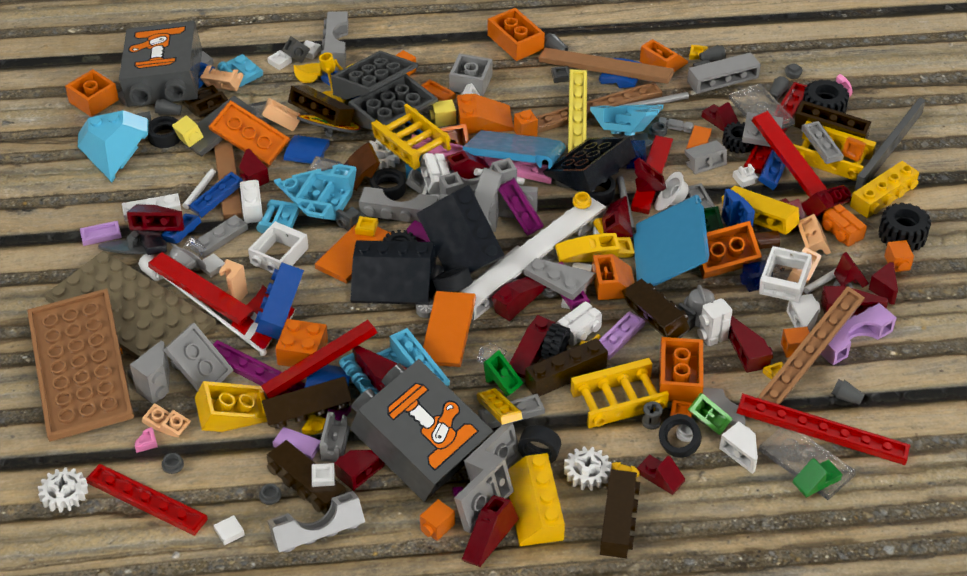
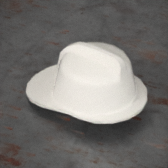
M674 172L666 180V189L660 192L655 201L654 207L656 210H664L669 205L673 206L684 201L687 197L689 187L684 181L681 172Z

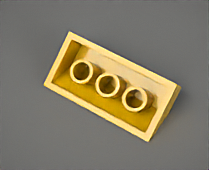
M548 453L525 456L508 469L514 490L509 496V500H511L519 517V520L515 523L519 546L563 541L565 523Z

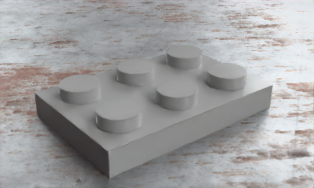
M195 323L190 324L163 349L197 391L203 381L221 383L233 371V368Z

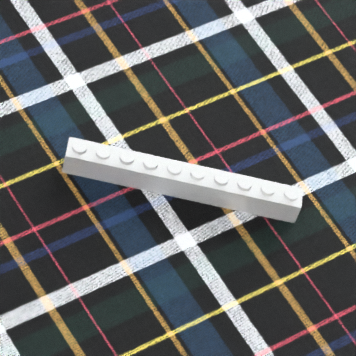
M591 198L592 203L590 207L579 209L574 206L572 209L567 210L564 215L554 220L533 238L528 239L525 244L515 249L493 268L488 269L481 277L475 279L471 285L460 290L459 293H474L476 295L472 320L477 319L494 306L492 296L505 284L528 277L524 275V268L535 258L552 261L558 257L555 249L557 243L585 236L592 231L593 221L604 216L606 206Z

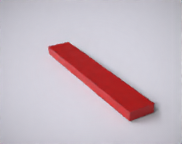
M768 111L753 117L752 122L809 197L817 192L827 190L826 186Z
M655 135L646 163L660 174H663L673 144V138ZM636 190L631 204V211L649 215L657 191L638 192Z
M163 252L148 262L150 269L240 326L254 314L252 308Z
M366 320L267 381L261 387L268 398L276 397L378 332L370 321Z
M99 464L86 478L87 484L194 536L208 520L206 514L102 464Z

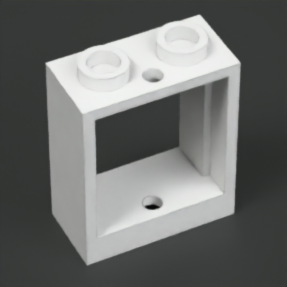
M275 221L248 249L250 263L272 274L275 269L279 270L281 262L293 266L308 250L307 234ZM276 241L291 247L280 260L265 254Z
M772 246L760 279L759 294L799 303L811 269L812 254ZM775 264L801 269L802 273L799 282L796 283L771 277Z

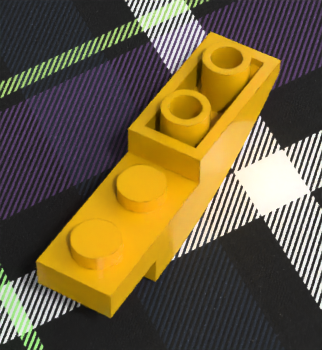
M616 233L582 236L555 245L559 262H593V255L613 254L618 258H630L635 254L630 237H617Z

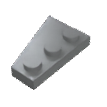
M535 258L524 268V275L572 301L596 277L595 272Z

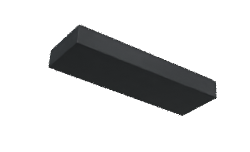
M137 230L138 237L147 255L167 252L166 244L158 230Z

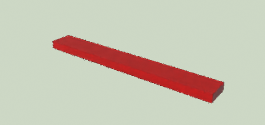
M793 82L774 114L776 117L783 118L782 130L784 133L796 115L807 85ZM755 145L744 164V168L751 164L755 169L754 172L761 174L772 151V147Z
M742 393L737 414L902 465L907 463L910 444Z

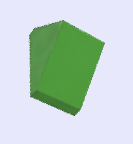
M700 393L688 408L689 412L696 419L718 435L722 434L733 419L703 393Z

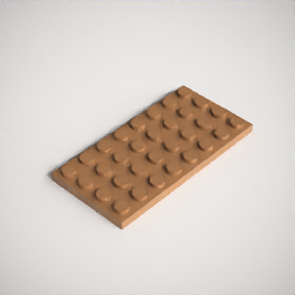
M108 289L28 309L27 313L49 442L133 419L134 414Z

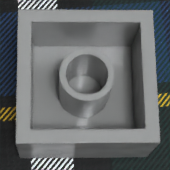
M459 53L449 74L450 90L462 93L466 85L472 83L480 96H484L493 76V59Z

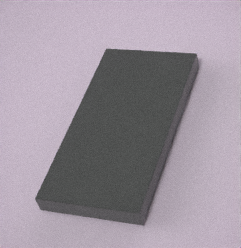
M236 96L231 97L197 124L204 138L192 145L190 149L202 157L224 140L209 130V125L230 100L253 115L257 114L255 109Z

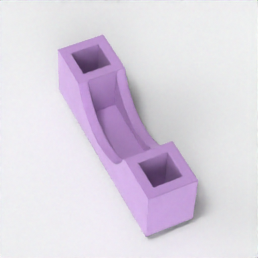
M880 303L873 307H868L864 312L852 316L845 323L821 355L830 364L835 365L848 357L851 347L850 339L856 336H869L879 340L893 332L896 317Z

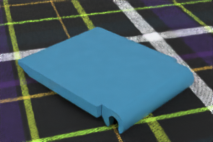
M480 130L463 146V150L475 156L499 159L510 158L514 161L537 163L539 168L542 167V161L547 160L549 162V169L566 149L565 144L559 140Z
M694 195L636 224V233L633 234L637 281L642 278L646 283L656 286L708 262L709 248L704 207L700 203L702 200L698 195Z

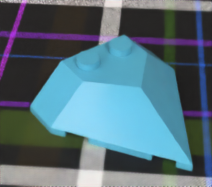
M664 104L592 106L590 111L603 130H611V134H621V132H624V135L632 136L635 135V132L643 131L663 109Z
M124 110L90 117L78 133V148L112 183L116 178L115 174L119 168L123 169L137 150V144L148 135V119Z
M337 164L332 166L333 169L321 171L320 168L292 175V178L283 181L281 178L275 179L274 183L307 216L336 220V211L338 209L343 211L353 195L357 169L355 166Z

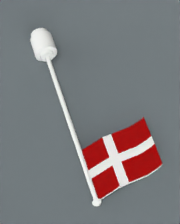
M143 255L138 263L141 271L154 281L163 279V276L148 267V262L156 256ZM167 280L260 352V356L267 354L266 349L273 338L256 332L258 324L255 323L258 311L263 312L264 310L260 308L263 298L269 297L268 294H265L267 288L264 285L247 304V306L254 310V314L240 326L235 322H232L230 325L196 297ZM292 306L287 319H291L294 315L295 309Z

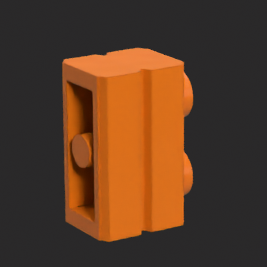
M841 204L823 213L821 223L826 231H830L839 242H843L849 247L855 244V242L864 239L867 226Z

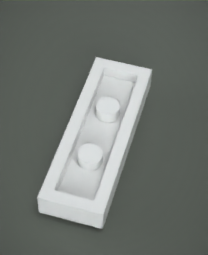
M178 193L122 203L125 221H128L127 211L136 204L158 205L182 211Z

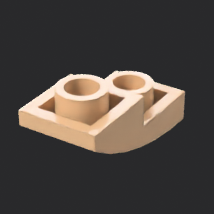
M154 403L143 416L142 423L164 434L179 438L191 423V420L175 410H172L170 413Z

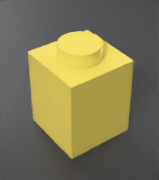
M452 99L432 104V110H429V117L437 127L456 124V109Z
M187 115L172 125L178 138L189 148L204 138L198 125Z

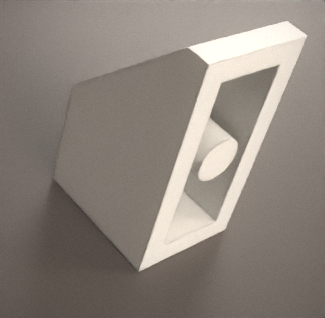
M813 294L801 295L799 303L788 302L787 313L794 327H808L810 332L815 325L818 313H820V304L815 300Z
M738 421L721 435L719 449L753 474L756 470L758 459L756 435L749 427Z

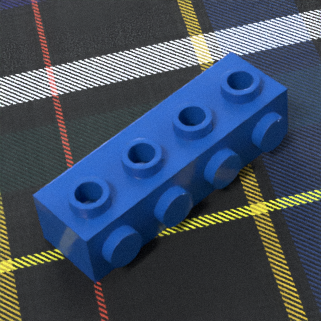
M281 262L279 270H274L271 278L274 283H269L265 293L269 297H264L260 306L264 310L263 312L258 311L255 323L258 324L256 332L279 340L304 270Z

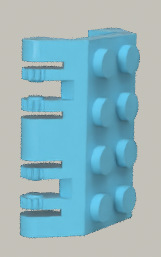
M408 328L389 336L390 347L376 353L407 368L420 359L446 386L450 385V380ZM354 353L340 359L339 365L352 378L353 384H355L361 394L369 388L375 394L379 392L371 384L368 376L362 372V368L355 361Z

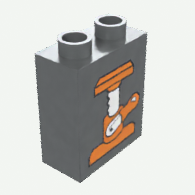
M195 21L126 29L119 82L128 107L156 104V100H161L162 98L171 102L197 99L202 46Z
M418 359L407 369L400 363L395 365L382 379V383L386 387L377 394L369 388L354 401L351 407L357 413L350 429L425 502L465 466L464 460L491 436L493 430Z

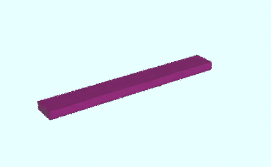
M218 340L213 344L233 368V372L260 386L282 373ZM300 381L279 395L305 388V383ZM351 406L339 411L336 408L329 409L328 412H334L335 420L341 421L342 415L347 417L351 412Z

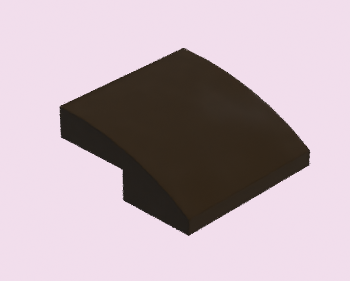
M211 85L199 90L197 99L183 100L182 102L195 116L200 118L212 113L224 104L228 98L222 91L218 92L215 86Z

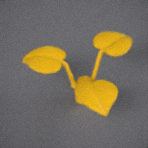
M322 53L319 56V63L293 66L295 76L301 83L315 82L318 76H322L323 72L327 73L331 91H324L322 93L342 103L346 101L333 95L331 73L335 71L336 66L340 71L343 68L338 64L337 59H333L332 53Z

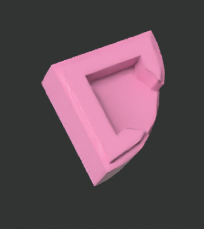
M839 74L836 77V82L842 84L848 90L850 97L853 93L852 86L843 75Z
M152 427L144 430L143 434L135 441L136 453L158 447Z

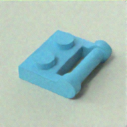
M243 54L227 62L222 61L217 66L219 71L233 72L236 69L238 73H243L244 77L239 87L263 76V70Z
M269 200L266 206L267 210L256 229L258 232L264 233L275 221L293 228L301 209L295 203ZM276 210H278L277 213H276V215H275V217H274L273 222L271 223V222H270V219H271L273 213H274Z

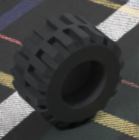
M823 79L807 84V87L804 89L803 101L846 114L849 93L842 84Z
M911 203L892 204V206L886 207V210L883 211L878 231L879 238H881L882 243H886V246L888 242L907 240L912 252L919 250L927 241L931 226L930 216L926 214L924 209H920L919 206H914Z

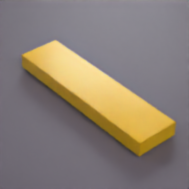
M496 388L476 394L477 401L502 425L523 419L522 412Z

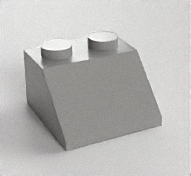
M162 340L130 364L136 393L152 404L169 393L170 367L167 354L163 351L165 344Z

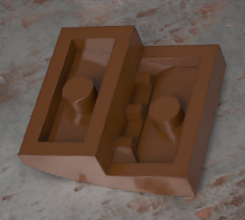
M369 142L357 149L344 163V165L355 166L357 169L353 190L357 191L365 176L372 178L380 165L373 146Z

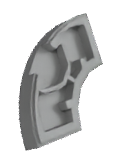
M703 388V394L733 418L729 425L733 426L738 421L745 425V416L736 413L739 405L729 401L723 389Z

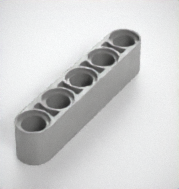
M484 168L474 195L488 221L503 174Z

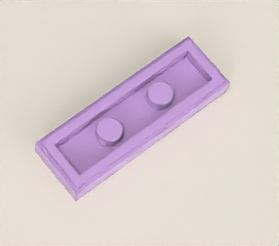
M629 311L599 339L608 351V360L645 326L644 319Z

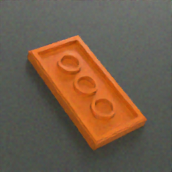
M231 100L209 125V130L245 152L246 149H250L267 167L273 163L290 141L288 136Z
M355 224L315 263V269L347 284L352 279L353 254L356 240L383 241L386 234L389 233L391 235V232L377 226L374 236L355 234Z
M436 291L423 348L438 366L461 367L476 301L474 293Z

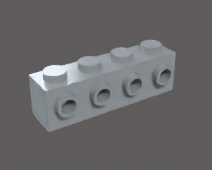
M750 52L690 67L688 69L687 82L694 92L698 94L759 78L761 64Z

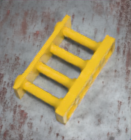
M405 104L406 115L388 125H383L378 120H375L371 123L374 138L416 170L421 167L419 161L421 155L439 145L447 151L451 150V139L447 132H443L421 115L417 109ZM408 121L412 123V125L397 133L392 132V130ZM418 129L423 131L408 141L402 140V138ZM428 137L433 139V141L417 150L412 148V146Z
M823 126L841 152L848 137L866 143L860 161L852 163L841 160L829 164L823 161L817 151L808 149L811 142L804 133L802 139L805 140L802 145L793 144L809 166L856 181L858 174L864 168L861 165L863 159L870 160L873 157L877 142Z
M650 358L571 378L570 392L573 398L583 396L590 410L587 419L588 428L600 427L604 424L645 414L643 412L644 405L651 401L658 402L663 409L667 408L668 391L657 393L650 380L652 372ZM641 380L649 396L638 398L630 383ZM622 385L630 401L618 404L611 388ZM602 390L610 406L598 409L591 393Z

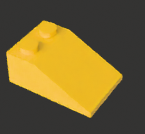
M203 381L195 396L201 429L203 431L224 432L267 422L262 400H266L262 387Z

